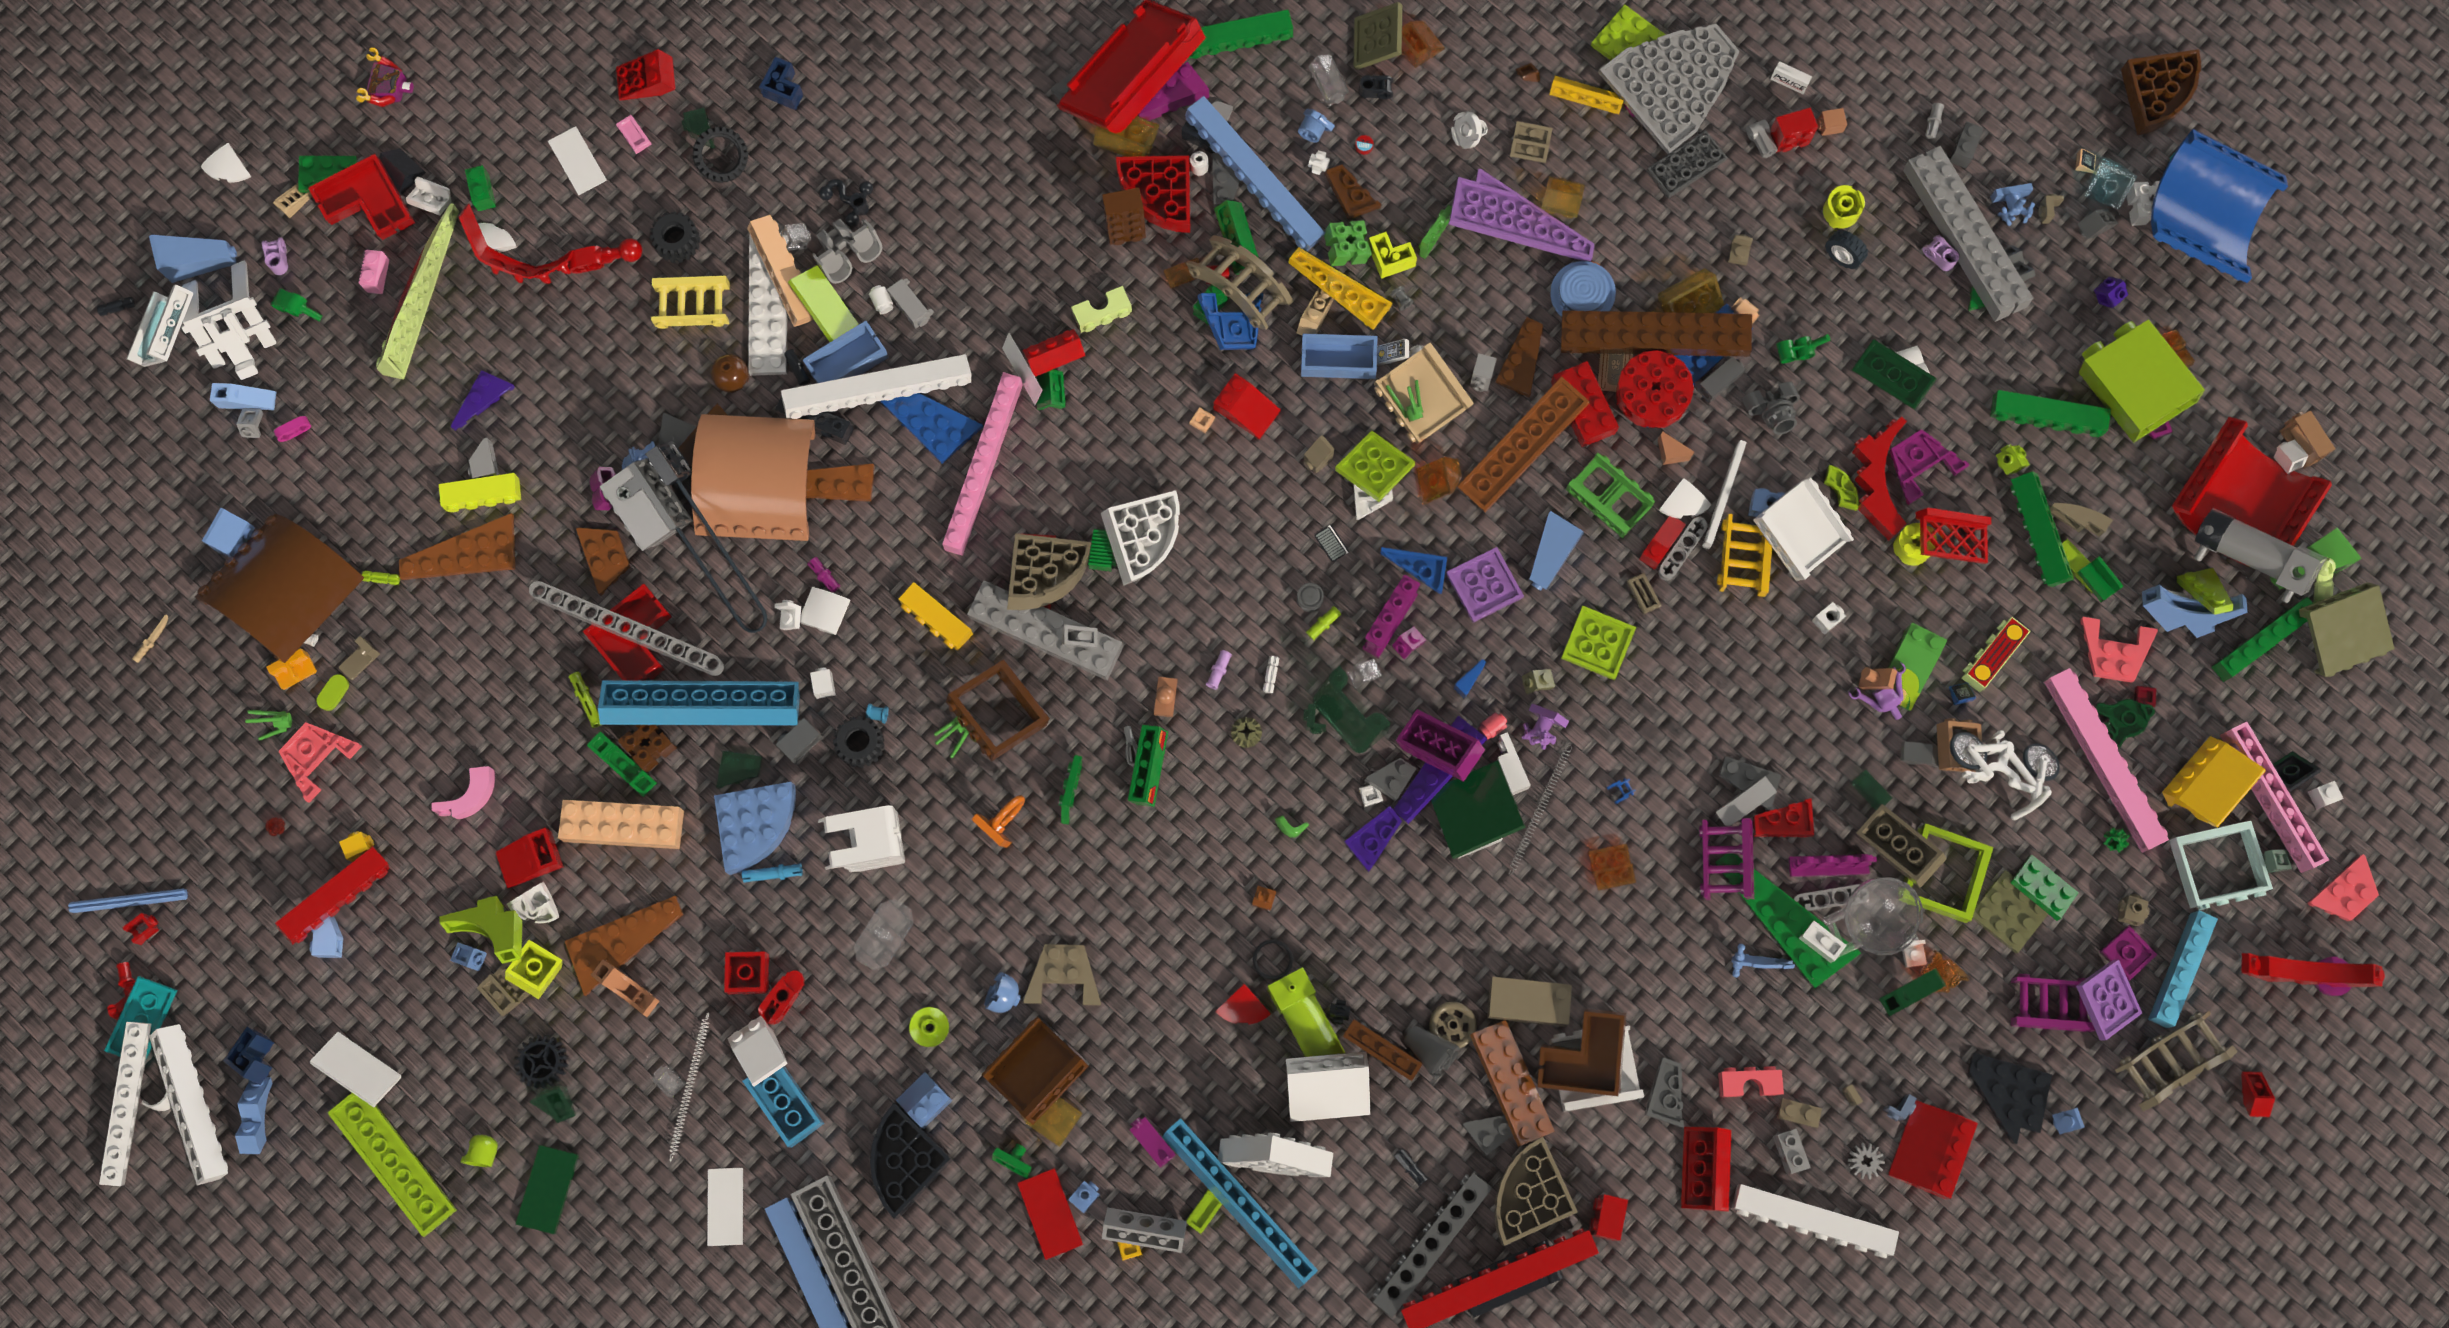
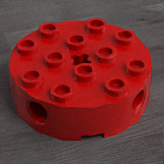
M1658 350L1642 352L1631 358L1620 373L1616 387L1617 404L1624 416L1638 426L1645 428L1646 426L1651 428L1668 427L1677 422L1689 407L1694 391L1692 374L1685 363L1673 354Z

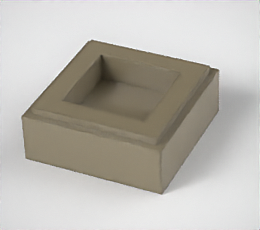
M1852 1084L1842 1088V1092L1851 1106H1856L1863 1102Z

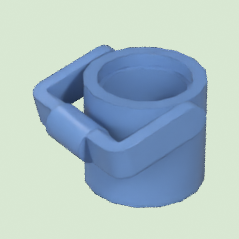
M1306 109L1303 113L1305 117L1298 129V133L1302 138L1315 143L1320 140L1324 130L1332 132L1335 125L1321 113L1313 109Z

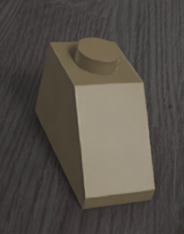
M1321 435L1304 454L1303 463L1305 467L1316 474L1333 461L1334 448Z

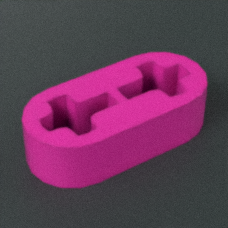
M300 416L276 428L274 434L279 442H285L309 430L311 424L306 416Z

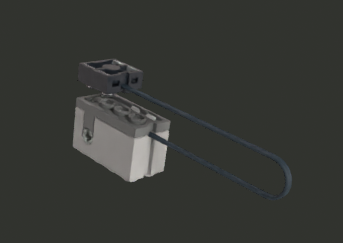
M674 441L655 446L645 453L646 459L633 462L600 486L604 497L610 501L614 512L621 518L625 529L631 533L635 544L642 551L661 544L678 532L740 627L749 633H756L766 626L767 613L681 483L692 475V469ZM675 482L678 484L763 614V623L758 629H749L742 623L681 529L691 523L692 519L669 485Z

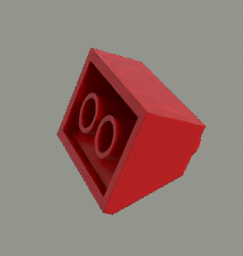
M1075 329L1065 331L1063 334L1048 338L1039 344L1031 345L1027 349L1022 350L1023 357L1035 377L1086 356Z

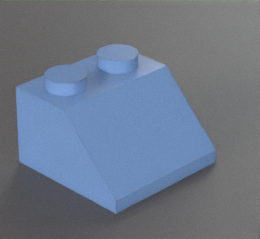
M220 508L202 542L215 551L232 557L238 553V548L243 543H247L251 539L255 527L227 510Z
M924 1072L896 1101L924 1129L953 1100Z

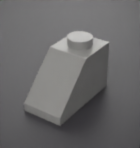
M488 438L482 440L469 459L470 467H468V474L470 478L476 479L499 475L493 443Z

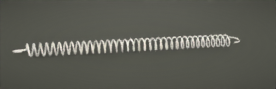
M706 1033L698 1034V1036L703 1037V1036H701V1035H707V1034H706ZM700 1044V1045H695V1046H696L697 1048H700V1047H698V1046H704V1045H703V1044ZM694 1066V1067H690V1069H691V1070H694V1069H692V1068H699V1067ZM688 1088L690 1090H684L685 1092L693 1091L691 1088ZM685 1095L687 1097H682L684 1100H687L685 1098H691L688 1095ZM685 1119L678 1121V1122H680V1123H676V1125H678V1124H685V1123L681 1122V1121H685ZM674 1140L676 1142H671V1144L676 1145L674 1143H680L677 1140Z

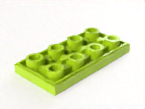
M818 265L788 281L829 342L859 325Z

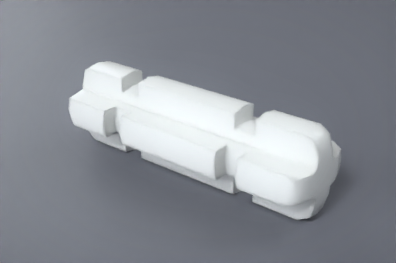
M1269 657V666H1267L1265 676L1266 683H1264L1263 692L1273 693L1279 657Z

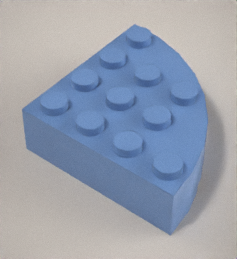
M792 782L714 796L724 869L727 874H736L753 867V865L771 855L782 842L789 830L795 810L796 790Z

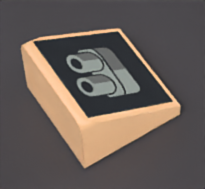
M2080 149L2077 153L2075 170L2094 173L2096 155L2085 149Z

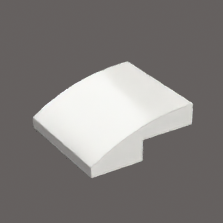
M812 587L800 615V623L836 635L850 600Z

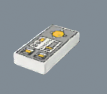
M1407 339L1377 346V366L1409 358V340Z

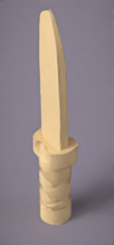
M164 615L149 638L142 642L143 645L132 658L134 661L139 663L150 648L152 649L154 642L167 624L168 615Z

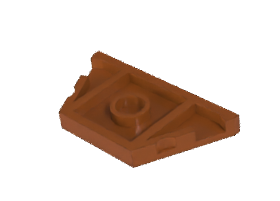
M576 528L598 594L602 596L605 590L631 567L618 531Z

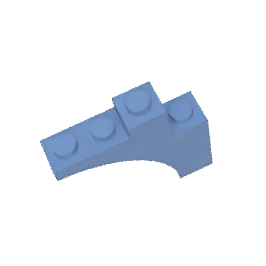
M2160 584L2142 591L2143 606L2167 632L2185 625L2198 638L2214 632L2215 625L2248 613L2247 600L2243 594L2230 598L2233 603V611L2214 615L2198 600L2173 594Z

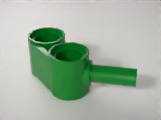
M281 288L278 289L270 303L275 309L296 317L304 313L319 322L323 317L318 312L306 307L307 300L304 297Z
M1826 334L1815 340H1812L1810 336L1796 339L1795 344H1793V340H1784L1777 343L1780 362L1785 364L1814 357L1816 347L1829 342L1830 336Z

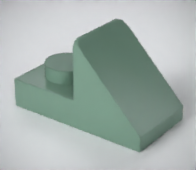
M2269 850L2262 854L2268 873L2292 869L2287 850Z

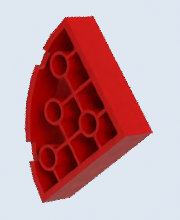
M1189 156L1116 157L1118 180L1123 191L1139 187L1144 218L1163 229L1190 233Z

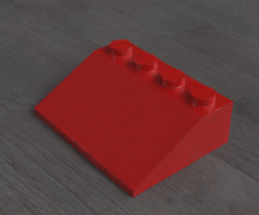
M1916 1100L1914 1103L1916 1108L1908 1117L1888 1175L1940 1198L1951 1199L1978 1123Z

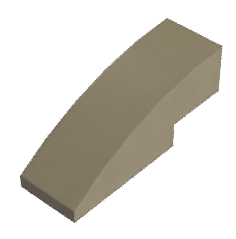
M2054 503L2049 507L2054 517L2077 532L2086 528L2098 537L2106 532L2113 519L2102 513L2079 505Z

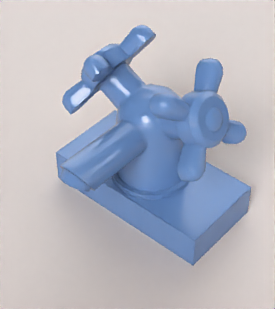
M2032 183L1995 189L1990 196L1992 203L2006 201L2008 211L2003 207L2002 212H1999L1998 216L2006 222L2007 226L2012 225L2011 221L2016 219L2014 216L2019 214L2025 215L2022 223H2027L2028 218H2031L2035 203L2031 202L2027 208L2023 207L2026 202L2025 197H2028L2033 191Z

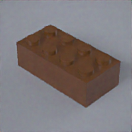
M1139 187L1102 194L1110 245H1122L1127 241L1138 242L1146 238L1144 209Z

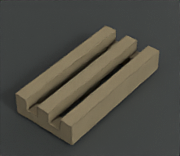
M1645 573L1626 581L1643 615L1662 606ZM1639 579H1642V581H1643V583H1644V585H1645L1647 591L1649 592V594H1650V596H1651V598H1652V600H1653V602H1654L1655 605L1652 606V604H1651V602H1650V600H1649V598H1648L1646 592L1644 591V589H1643V587H1642V585H1641ZM1633 582H1635L1648 608H1646V606L1644 605Z

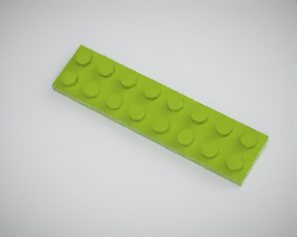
M351 1093L328 1112L335 1124L422 1237H426L457 1211L377 1105L372 1107Z

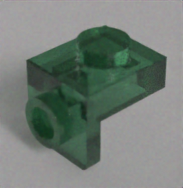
M1309 704L1308 709H1304L1303 721H1307L1306 730L1310 731L1311 734H1321V732H1325L1326 724L1315 723L1316 704Z

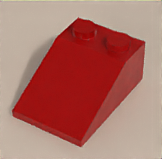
M1236 373L1213 402L1215 411L1259 440L1281 411L1280 408L1250 382Z

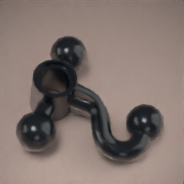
M840 179L828 181L825 186L820 188L819 197L824 201H828L833 197L832 188L834 186L839 187L841 201L850 205L853 209L852 213L846 216L845 222L849 227L858 226L860 221L858 215H865L869 211L866 197L873 192L872 183L869 181L861 182L859 185L860 193H854L850 197L846 195V185Z

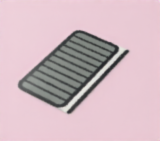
M1332 525L1315 534V538L1332 562L1349 553V550Z

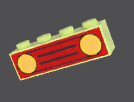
M2013 617L2007 621L2003 620L1998 625V633L1996 635L1992 634L1985 642L1988 644L1986 648H1981L1974 656L1976 658L1974 663L1970 662L1963 669L1965 674L1961 679L1968 682L1979 693L1988 686L2030 633L2029 629Z

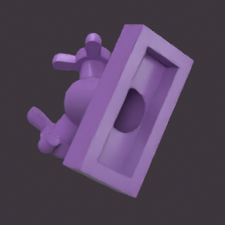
M1531 704L1529 711L1539 718L1533 729L1529 728L1528 723L1523 724L1525 731L1522 739L1529 740L1531 745L1540 743L1541 748L1545 750L1546 745L1549 743L1554 745L1556 742V737L1549 733L1552 725L1556 724L1566 728L1569 721L1557 712Z

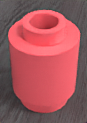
M1495 712L1480 723L1481 726L1478 727V730L1487 740L1493 739L1507 728V720L1501 713L1497 714Z

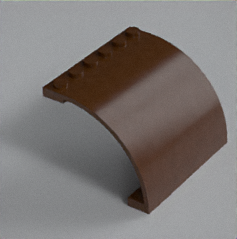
M274 514L265 520V524L260 529L252 533L251 539L247 543H243L238 548V553L225 561V566L220 571H216L206 585L198 589V594L195 598L199 602L209 605L222 613L273 653L272 655L277 660L286 663L359 585L364 577L307 530L281 515Z

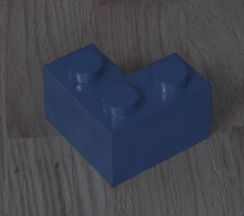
M775 57L759 88L764 98L796 110L803 97V92L800 85L791 82L795 75L792 63Z
M246 1027L223 1061L242 1077L261 1085L272 1069L263 1058L270 1051L274 1042L266 1035Z

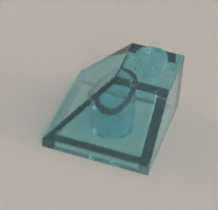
M2102 156L2089 182L2085 196L2119 210L2137 176L2120 163Z

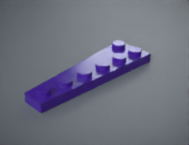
M1457 716L1451 725L1478 739L1481 745L1487 740L1483 734L1460 716ZM1425 763L1393 810L1402 820L1409 824L1453 776Z

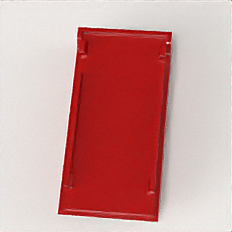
M1143 0L1133 10L1136 16L1127 26L1121 23L1068 82L1067 87L1070 90L1061 98L1056 106L1066 113L1112 133L1122 132L1205 40L1206 37L1195 17L1151 0Z

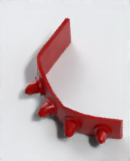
M467 204L459 215V220L478 260L490 266L491 271L495 275L500 270L514 275L518 283H523L524 277L528 279L537 278L543 283L550 284L549 274L555 270H561L564 274H571L568 262L572 258L573 250L549 264L532 266L512 259L489 247L470 204Z

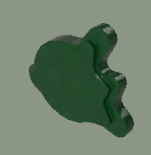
M2132 699L2121 700L2113 705L2098 703L2095 706L2098 714L2107 717L2108 721L2104 724L2111 735V740L2115 741L2118 748L2122 746L2126 739L2143 733L2150 718L2155 714V709L2152 705L2139 703Z

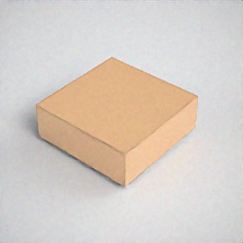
M1199 407L1189 424L1206 433L1215 420V416Z

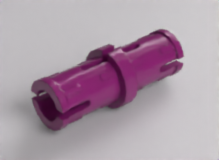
M817 557L808 562L807 565L817 575L819 582L822 581L831 593L836 592L840 588V584L833 578L831 571L826 569Z

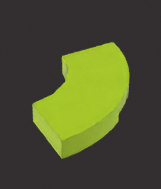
M1829 465L1824 484L1835 491L1838 498V506L1857 511L1859 497L1856 487L1845 472Z

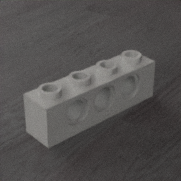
M1107 1207L1102 1239L1182 1253L1187 1221Z

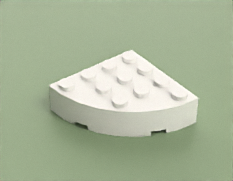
M1176 491L1110 507L1101 513L1123 585L1137 581L1150 573L1167 557L1178 534V516L1180 515Z
M1268 1133V1136L1255 1134V1137L1243 1134L1242 1137L1229 1135V1138L1220 1140L1218 1160L1224 1165L1237 1168H1252L1253 1171L1290 1176H1299L1300 1174L1308 1175L1309 1177H1330L1333 1153L1325 1151L1326 1148L1322 1146L1311 1147L1309 1142L1300 1141L1297 1143L1294 1138H1280V1134Z

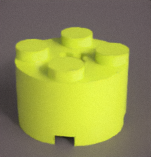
M1842 185L1836 187L1829 194L1823 206V215L1829 226L1832 228H1848L1854 225L1864 209V197L1859 190L1856 191L1852 186Z
M1920 523L1907 525L1895 538L1893 544L1894 553L1904 564L1911 566L1920 565L1930 557L1921 555ZM1927 526L1928 531L1932 533L1934 529ZM1929 540L1927 542V550L1933 551L1935 547Z

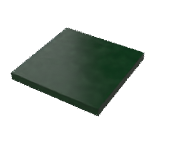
M1499 760L1470 772L1464 782L1457 778L1446 783L1431 799L1453 859L1526 828Z

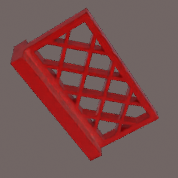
M1928 507L1916 512V519L1920 520L1921 555L1981 564L1988 563L1987 526L1991 525V517ZM1927 523L1934 527L1935 530L1932 533L1928 531ZM1943 525H1946L1951 531L1948 535L1941 529ZM1960 527L1967 533L1963 538L1957 531ZM1975 530H1981L1980 540L1973 534ZM1937 532L1943 539L1940 543L1933 537ZM1952 535L1959 541L1956 546L1949 539ZM1968 537L1975 544L1972 548L1965 542ZM1929 540L1935 547L1933 551L1927 550V542ZM1944 543L1951 549L1949 553H1946L1941 547ZM1961 545L1967 551L1964 556L1958 551ZM1977 547L1981 551V558H1978L1973 552Z

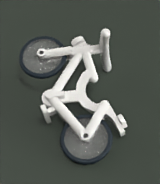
M2003 730L1997 731L1988 738L1986 744H1983L1980 739L1971 733L1960 732L1955 734L1950 741V752L1953 758L1962 767L1976 771H1965L1962 773V778H1967L1968 783H1977L1979 780L1986 782L1994 776L1993 771H2001L2009 777L2008 785L2010 787L2031 793V802L2012 813V820H2017L2031 813L2051 795L2050 787L2044 786L2043 783L2057 777L2060 765L2056 755L2048 747L2037 743L2030 744L2023 752L2022 763L2013 752L2014 745L2012 742L2004 740L2000 743V739L2005 736ZM1999 754L1998 762L1987 765V755ZM2008 760L2013 763L2028 784L2021 782L2019 775L2007 766Z

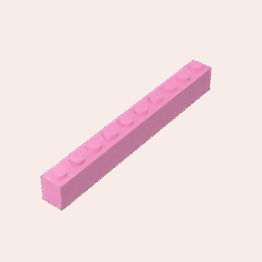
M1005 372L1002 374L942 544L945 551L962 556L964 554L1023 386L1021 377Z
M2069 668L2050 677L2044 683L2142 853L2169 840L2167 831L2157 820L2156 812L2150 808L2147 796L2139 789L2136 777L2130 773L2126 760L2120 756L2117 744L2108 735L2106 725L2101 723L2096 708L2088 700L2087 692L2078 683L2077 675Z

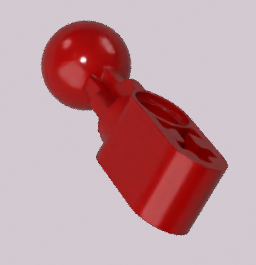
M632 238L623 240L619 247L612 249L610 247L601 248L600 246L573 250L572 258L568 262L571 273L578 274L601 269L604 267V264L612 263L614 259L622 258L627 262H635L642 256L643 249L641 244Z

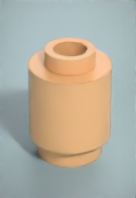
M1741 297L1731 308L1734 314H1752V324L1759 317V309L1747 299H1742Z

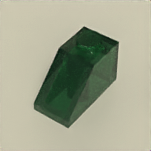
M705 108L683 113V129L688 131L691 138L697 140L703 132L711 128ZM713 138L705 144L712 149L716 148Z

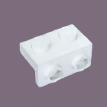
M420 177L415 179L416 187L406 197L408 204L437 215H441L451 203L449 188Z

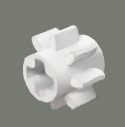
M1318 150L1316 154H1311L1308 167L1312 168V173L1320 175L1322 171L1325 172L1327 170L1330 159L1326 158V152Z

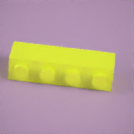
M515 473L439 484L440 505L448 512H458L459 509L464 508L472 510L484 505L492 507L496 506L497 503L503 502L505 504H512L517 500H521L520 481Z

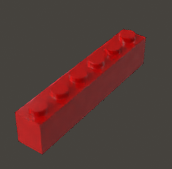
M371 847L275 922L277 929L292 945L296 942H302L308 936L307 933L313 929L317 930L320 928L326 918L335 916L340 911L339 908L345 903L347 905L355 900L359 892H365L372 886L373 881L377 878H383L389 870L388 862L374 847Z

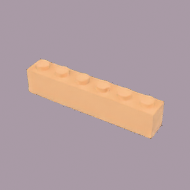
M771 215L750 221L747 229L793 326L796 327L813 321L814 319L788 283L790 279L800 275L801 272L794 265L793 255L788 252L784 237L780 236L777 222L772 219Z

